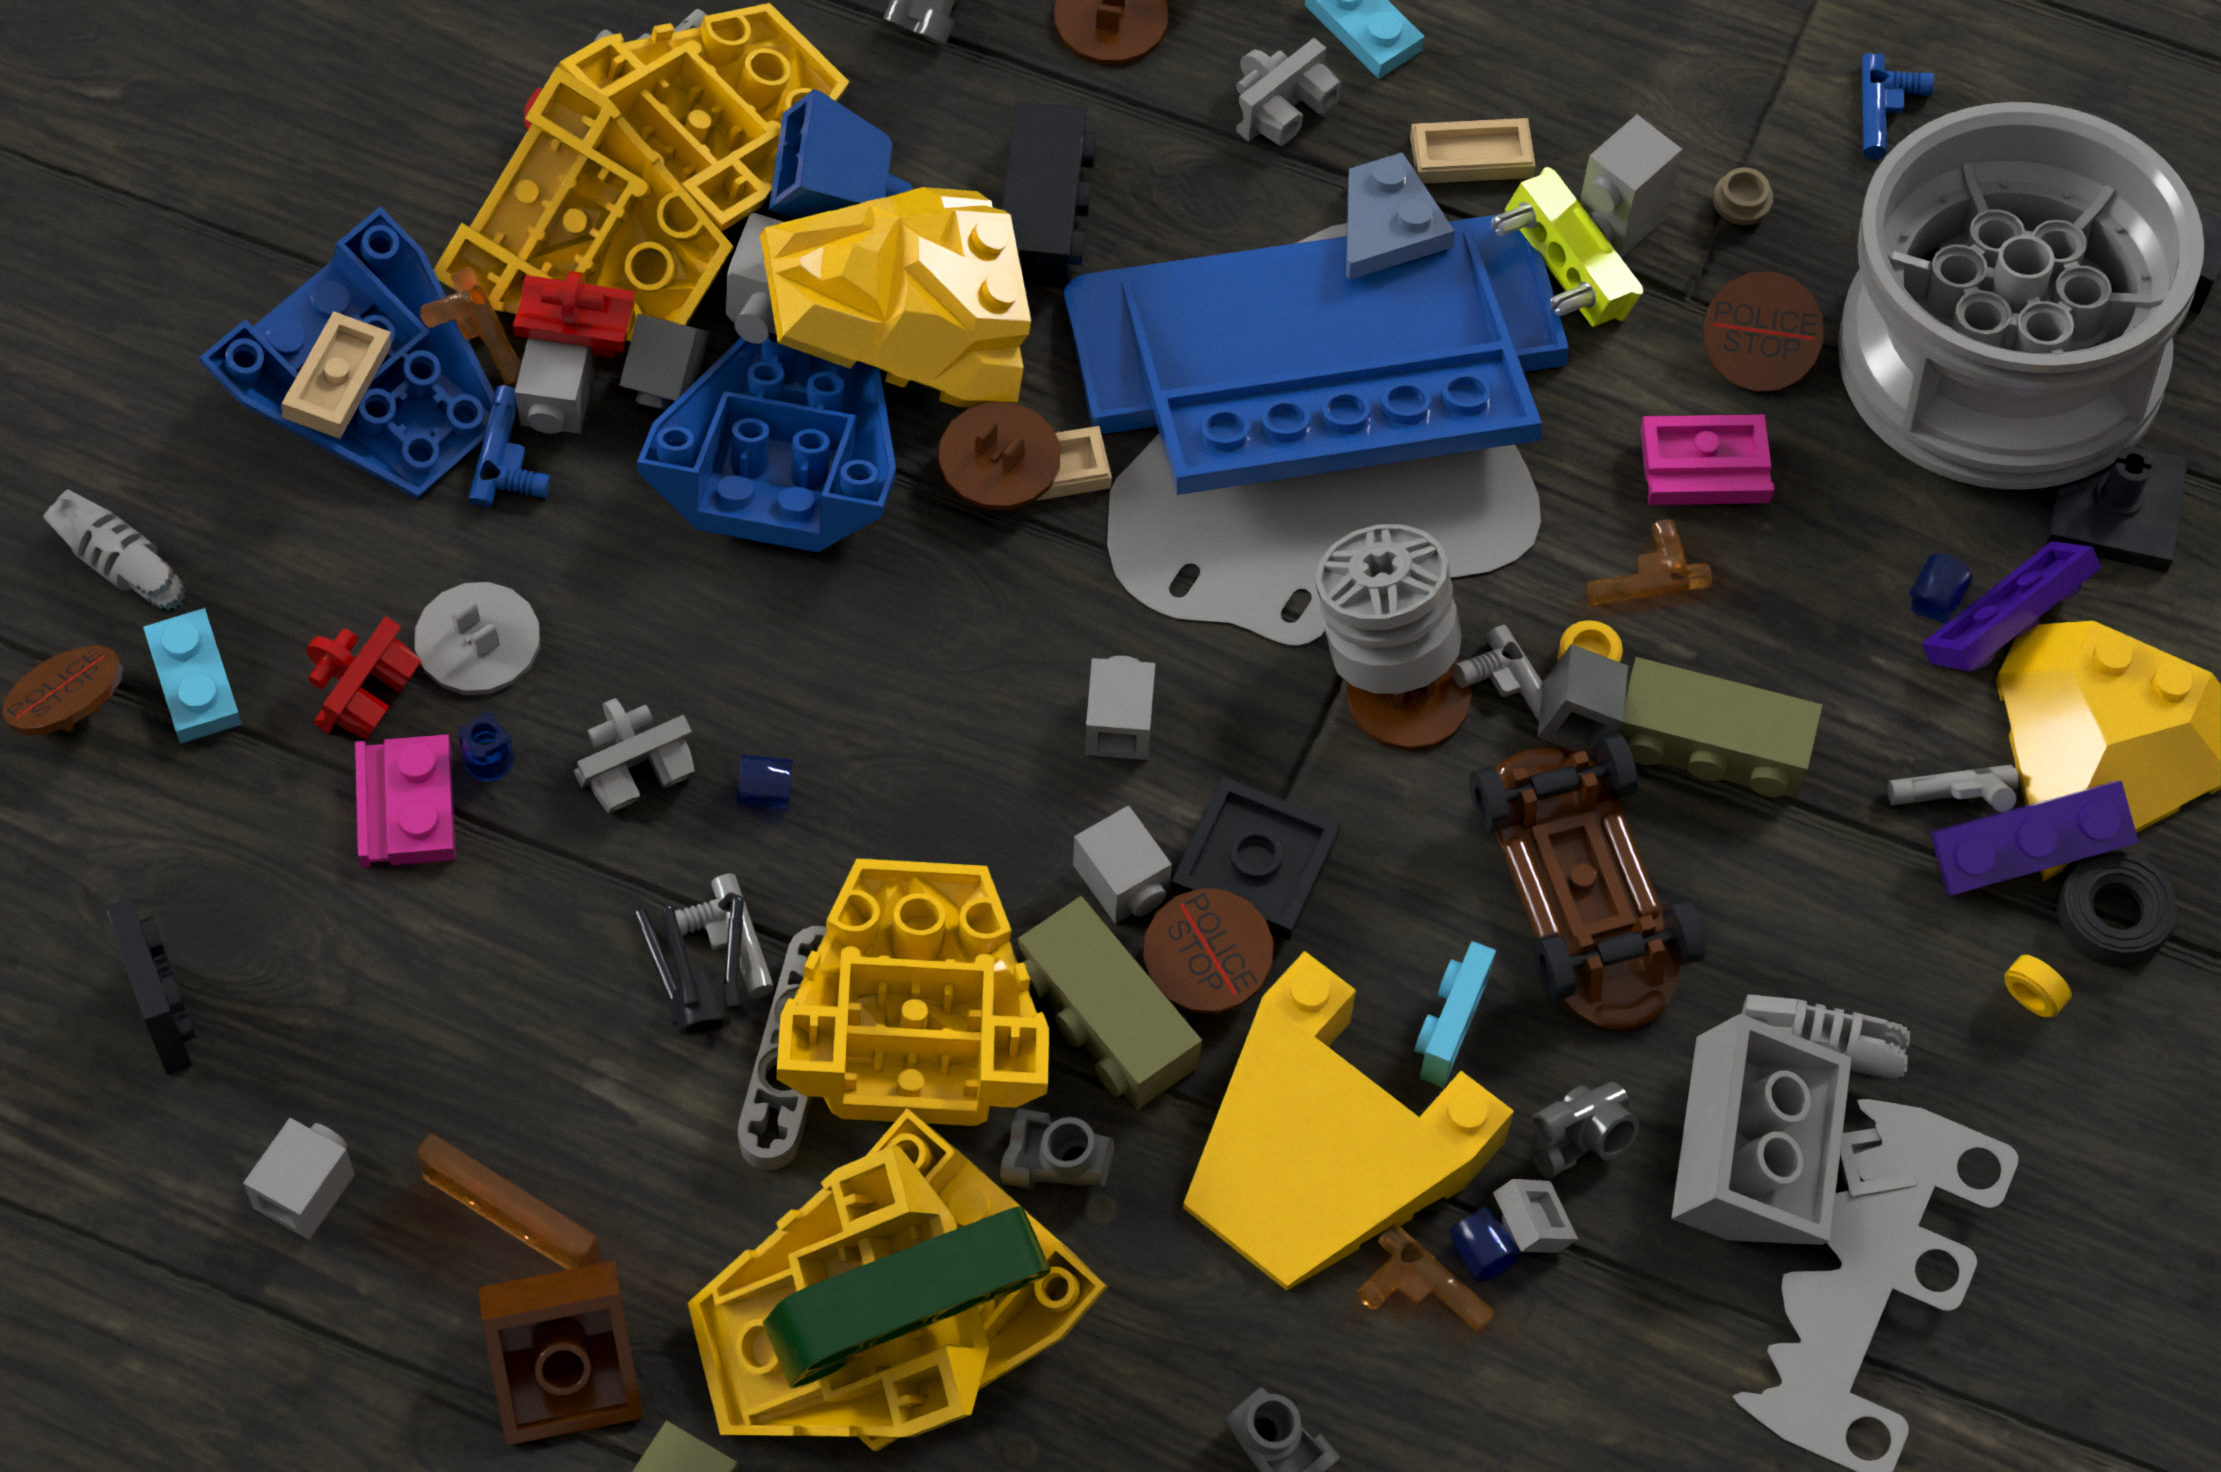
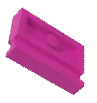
M1765 414L1643 416L1640 434L1645 480L1648 482V505L1771 503L1774 484L1771 482L1770 476L1771 460Z
M449 734L385 739L384 744L366 746L365 741L355 742L358 858L361 868L371 867L372 862L390 861V865L456 860L452 751Z

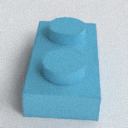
M1305 0V6L1378 79L1423 51L1425 36L1388 0Z
M205 608L144 626L145 635L180 744L242 725Z
M1471 941L1463 963L1451 959L1438 991L1439 997L1447 999L1440 1018L1428 1014L1414 1049L1415 1052L1424 1055L1419 1079L1442 1088L1445 1087L1490 978L1496 950Z

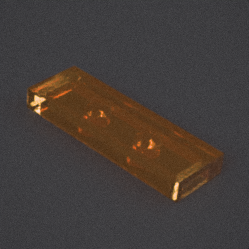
M430 1133L417 1149V1157L424 1180L566 1270L602 1262L595 1235L438 1136Z

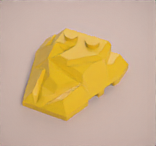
M770 3L704 16L701 27L674 32L675 29L671 23L654 26L651 37L624 42L621 33L604 36L560 61L558 66L560 69L603 94L613 102L623 114V117L656 153L660 161L681 186L687 190L721 232L761 208L769 198L772 190L783 113L813 89L824 93L838 102L849 84V81Z
M556 66L525 117L526 120L532 123L531 127L470 227L461 223L433 271L437 279L484 308L517 314L525 275L566 281L569 271L584 273V284L635 291V305L626 341L631 342L638 314L687 325L734 249V246L665 167L650 146L644 142L613 102Z
M921 187L892 196L768 226L761 232L760 240L779 344L851 369L856 361L888 372L886 382L904 388L912 380L941 391L939 401L955 407L972 408L988 402L1018 403L1024 368L1019 346L1029 335L1031 325L1030 312L1011 215L1004 210L993 208L991 200L978 191Z
M857 858L827 918V931L817 951H811L804 965V978L794 999L788 998L781 1012L776 1079L803 1096L823 1097L834 1115L841 1119L895 1122L908 1108L926 1124L977 1126L987 1121L990 1106L1016 1108L1047 1094L1049 1027L1043 1012H1036L1028 991L1030 977L1024 962H1017L1010 943L1011 928L988 867Z

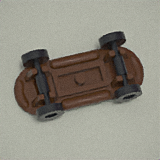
M1620 733L1598 738L1596 743L1598 765L1587 757L1585 751L1574 752L1567 748L1544 746L1525 749L1510 755L1496 766L1495 769L1487 767L1472 771L1469 777V785L1475 813L1481 827L1487 834L1495 832L1535 935L1533 944L1535 964L1541 984L1551 1001L1561 1000L1576 1017L1594 1027L1606 1030H1632L1653 1021L1668 1007L1677 989L1680 965L1685 966L1703 961L1706 947L1700 919L1689 899L1681 898L1666 902L1663 905V909H1661L1655 890L1619 805L1618 799L1633 796L1637 793L1638 789L1635 762L1625 738Z

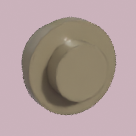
M1737 168L1718 181L1713 194V203L1717 212L1729 222L1739 225H1751L1762 221L1769 214L1773 204V192L1767 178L1762 173L1752 168Z

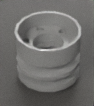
M1378 524L1353 531L1330 546L1318 563L1315 583L1320 598L1321 611L1326 621L1325 630L1330 654L1337 673L1353 687L1375 694L1408 692L1425 687L1445 674L1459 656L1462 635L1457 607L1452 598L1453 584L1450 579L1449 562L1441 543L1424 530L1404 524Z

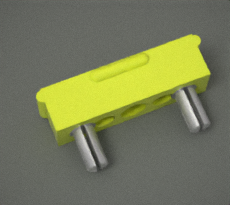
M1545 167L1539 176L1521 182L1506 206V212L1493 217L1491 220V228L1493 231L1496 230L1495 234L1497 236H1503L1520 230L1528 242L1542 254L1546 266L1566 291L1552 297L1550 306L1552 311L1555 310L1554 314L1562 316L1579 309L1592 327L1614 318L1624 321L1642 295V285L1555 170Z

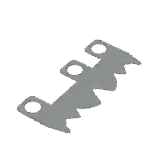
M1861 1099L1857 1100L1860 1109L1876 1122V1131L1882 1139V1144L1872 1149L1850 1154L1848 1160L1856 1162L1859 1175L1864 1181L1900 1176V1173L1914 1176L1917 1186L1852 1198L1849 1190L1835 1194L1830 1241L1827 1244L1841 1260V1268L1832 1271H1797L1783 1274L1782 1293L1785 1313L1799 1335L1801 1342L1769 1345L1767 1352L1782 1379V1383L1779 1386L1768 1388L1762 1394L1741 1392L1732 1397L1738 1405L1786 1441L1857 1472H1893L1908 1436L1909 1427L1906 1420L1898 1413L1850 1393V1390L1892 1288L1946 1311L1956 1309L1962 1303L1977 1266L1974 1252L1960 1243L1918 1226L1934 1187L1946 1190L1983 1207H1996L2005 1198L2018 1166V1155L2008 1144L1923 1108ZM1972 1148H1984L1991 1151L1998 1158L2001 1165V1175L1996 1184L1990 1188L1979 1190L1967 1186L1961 1180L1957 1171V1164L1960 1156L1965 1151ZM1938 1249L1946 1251L1957 1261L1959 1278L1951 1289L1944 1292H1933L1923 1287L1918 1281L1915 1273L1916 1262L1923 1253L1929 1250ZM1873 1417L1883 1422L1888 1428L1891 1444L1883 1457L1868 1461L1858 1458L1850 1451L1846 1442V1433L1850 1424L1858 1418Z

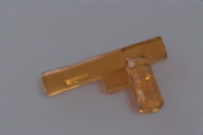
M469 266L455 272L450 278L457 293L424 304L420 310L423 322L428 327L433 328L455 319L466 340L478 336L481 337L497 366L505 386L516 383L521 362L509 343L505 330L473 267Z
M1671 519L1661 520L1651 527L1658 552L1638 556L1636 565L1639 573L1587 581L1585 584L1587 601L1590 606L1711 587L1712 573L1710 566L1707 562L1687 565L1675 521ZM1672 572L1679 573L1684 579H1672L1670 574Z
M1397 1223L1392 1224L1378 1241L1392 1257L1356 1291L1359 1299L1371 1310H1376L1386 1300V1297L1388 1298L1395 1291V1288H1399L1416 1304L1422 1303L1433 1292L1477 1333L1483 1331L1496 1315V1312L1458 1280L1455 1275ZM1408 1250L1419 1260L1411 1263L1403 1262L1400 1257L1401 1252Z

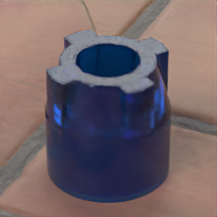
M1946 554L1930 555L1909 592V595L1912 597L1910 609L1918 616L1924 615L1941 623L1949 622L1973 581L1971 571L1964 563Z
M482 712L481 718L473 720L468 726H460L458 730L460 750L465 769L471 776L483 781H492L503 777L510 771L514 763L512 740L509 732L497 722L494 713ZM493 741V742H492L491 744H489V745H485V746L479 745L480 743H483V742Z
M742 754L737 805L788 809L793 759Z
M1489 1207L1479 1209L1476 1213L1454 1224L1449 1230L1453 1236L1452 1240L1457 1247L1459 1257L1477 1283L1486 1282L1501 1275L1511 1268L1521 1256L1520 1250L1506 1228L1496 1220Z

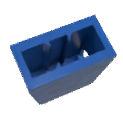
M813 89L783 113L769 210L800 219L912 190V185L889 174L893 144L889 136L824 93Z

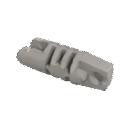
M67 489L44 514V519L72 548L73 554L117 588L123 591L132 589L145 600L151 602L153 606H158L159 609H176L177 605H182L181 601L185 599L184 592L186 591L182 586L183 582L176 574H173V570L166 562L163 563L164 561L157 556L158 550L156 545L111 511Z
M1751 994L1746 997L1741 1014L1851 1057L1850 1071L1889 1079H1898L1900 1076L1904 1077V1072H1907L1908 1055H1905L1906 1047H1909L1910 1031H1907V1027L1902 1026V1024L1888 1022L1885 1019L1852 1012V1015L1844 1014V1010L1834 1008L1831 1011L1827 1010L1825 1005L1817 1003L1815 1006H1809L1807 1001Z

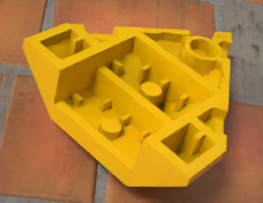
M2096 621L2038 624L2030 631L2016 636L1996 677V684L2000 701H2005L2011 726L2009 739L2025 806L2119 780L2122 781L2137 833L2178 812L2185 803L2207 792L2213 794L2221 790V684L2213 673ZM2069 863L2041 870L2043 881L2064 871Z

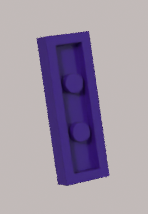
M2055 541L2048 543L1921 643L1930 663L1962 671H1974L1989 664L1994 659L1997 650L2015 636L2022 635L2033 629L2038 624V618L2058 602L2076 595L2081 590L2082 583L2102 568L2093 547Z
M2119 780L1930 832L1948 895H1955L2139 843L2122 781Z

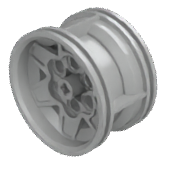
M2032 102L1985 104L1946 114L1913 131L1884 158L1869 184L1863 205L1857 243L1860 269L1848 290L1838 339L1839 366L1848 395L1868 426L1890 447L1917 465L1959 482L1996 489L2026 490L2067 484L2105 469L2115 462L2118 453L2123 448L2134 447L2153 423L2162 403L2173 363V336L2186 318L2198 284L2204 259V236L2198 209L2189 190L2168 162L2135 135L2099 117L2056 105ZM1936 251L1932 262L1921 259L1925 255Z

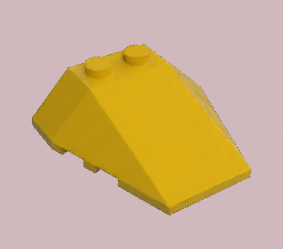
M889 1146L835 1169L821 1182L824 1188L799 1210L791 1209L776 1223L778 1229L755 1250H745L688 1302L720 1435L915 1437L972 1415L989 1352V1345L978 1306L858 1353L838 1371L797 1388L789 1387L763 1326V1321L774 1307L789 1295L823 1280L957 1229L954 1215L900 1146Z

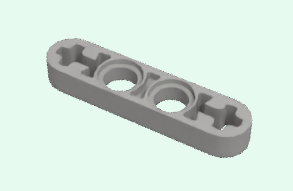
M811 926L802 929L793 937L788 946L739 1120L738 1140L742 1156L751 1166L760 1170L774 1171L785 1167L794 1159L799 1149L813 1097L803 1096L794 1089L779 1091L773 1088L767 1082L766 1076L769 1070L777 1065L781 1012L788 998L794 999L804 978V965L811 951L816 952V949H818L827 931L825 926ZM770 1106L780 1110L778 1129L781 1139H774L770 1149L759 1147L758 1136L755 1134H764L770 1118Z

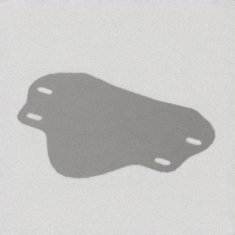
M1347 223L1330 226L1297 243L1344 237L1347 232ZM1159 433L1116 478L1110 490L1107 547L1115 576L1132 596L1147 607L1175 619L1230 623L1278 643L1300 646L1319 638L1325 631L1326 621L1321 611L1320 598L1315 583L1318 563L1332 544L1349 533L1378 524H1404L1424 530L1441 543L1449 562L1450 578L1491 572L1516 561L1534 545L1541 524L1538 492L1529 470L1515 445L1177 495ZM1186 564L1196 565L1200 569V575L1189 592L1184 597L1179 598L1170 594V584L1181 568ZM1299 589L1310 592L1311 602L1301 617L1293 623L1285 622L1281 618V611L1292 594Z

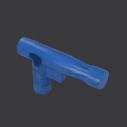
M1869 52L1863 55V155L1866 158L1875 160L1886 155V113H1901L1903 111L1905 93L1906 95L1912 94L1914 96L1916 94L1918 96H1932L1934 73L1920 72L1918 75L1917 72L1913 74L1908 72L1906 74V72L1900 73L1897 71L1894 73V71H1885V56L1882 53L1872 54Z
M498 386L468 498V501L475 506L492 507L496 489L503 491L507 489L508 492L513 490L514 493L519 491L520 494L525 492L528 496L531 494L533 497L546 499L549 492L551 475L539 472L534 474L533 471L528 473L527 470L522 472L525 448L522 445L508 443L517 411L516 388L510 386ZM487 469L494 470L499 474L497 478L486 481L482 480L483 474Z

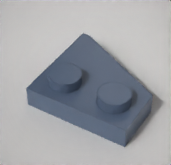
M1402 152L1349 169L1345 270L1349 280L1453 248L1455 230Z

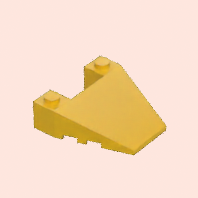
M1306 951L1298 957L1262 997L1183 1203L1184 1210L1286 1291L1360 1249V1244L1391 1227L1394 1230L1413 1219L1414 1213L1442 1197L1448 1199L1464 1190L1506 1142L1514 1110L1463 1071H1460L1425 1112L1418 1117L1335 1053L1329 1046L1351 1022L1356 990Z

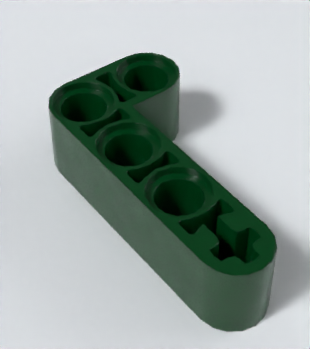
M1018 1206L801 1289L781 1300L763 1321V1326L789 1387L797 1388L838 1371L858 1353L1029 1286L1051 1272V1268L1024 1208Z

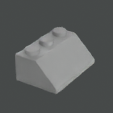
M1741 1013L1697 1036L1671 1219L1732 1241L1823 1245L1829 1242L1852 1058Z

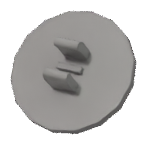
M491 582L464 583L442 592L424 608L415 627V653L422 660L420 664L425 674L442 688L463 695L492 694L515 684L531 669L540 649V625L530 603L513 589Z

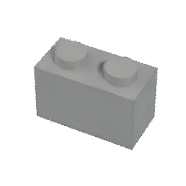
M1638 114L1589 156L1580 198L1581 206L1586 210L1621 258L1666 219L1683 150Z

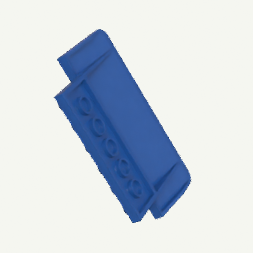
M1497 215L1449 221L1455 230L1453 248L1349 280L1345 274L1347 240L1346 236L1087 273L1072 279L1064 291L1065 310L1091 427L1099 426L1102 435L1158 426L1177 495L1541 441L1542 422L1523 372L1567 366L1569 347L1561 318L1554 314L1555 310L1552 311L1550 306L1554 294L1542 254L1528 242L1520 230L1503 236H1497L1495 234L1496 230L1493 231L1491 228V220Z

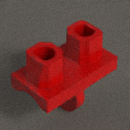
M569 271L566 281L525 275L520 306L513 324L514 336L591 347L592 355L614 358L618 355V352H624L635 305V291L584 284V273Z
M385 616L356 658L350 651L358 641V637L348 629H342L334 641L321 636H316L306 647V653L316 667L309 675L308 681L313 686L324 689L332 677L340 680L323 703L322 710L313 722L314 725L329 734L335 724H338L345 730L366 740L370 737L390 706L362 688L364 683L372 675L400 694L422 661L405 644L396 639L402 626Z

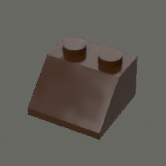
M615 1260L479 1287L481 1321L506 1446L643 1418Z

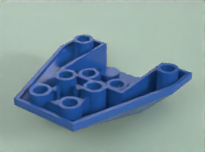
M381 206L336 243L330 263L257 324L252 326L244 319L199 357V362L243 407L415 499H419L483 443L495 398V393L423 249ZM333 311L391 332V348L340 439L282 418V402Z
M771 333L766 341L759 344L750 343L741 337L653 422L637 460V472L696 530L820 552L882 517L896 477V464L880 369L856 361L851 369L779 344L777 335Z

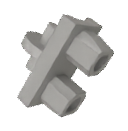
M1313 38L1289 58L1282 51H1277L1269 57L1264 52L1256 49L1243 56L1240 63L1244 78L1236 83L1237 91L1241 94L1239 96V104L1243 111V121L1237 124L1236 132L1248 142L1261 133L1282 147L1295 137L1302 127L1303 114L1293 107L1302 100L1318 114L1325 113L1335 105L1340 97L1341 82L1325 66L1327 48Z
M614 698L603 703L607 722L587 730L594 747L616 739L618 744L577 762L578 769L574 770L581 789L590 786L607 813H612L639 800L641 796L628 768L649 760L662 789L693 776L695 769L690 749L686 743L692 731L683 714L635 736L634 730L653 722L647 705H643L625 713L620 702Z

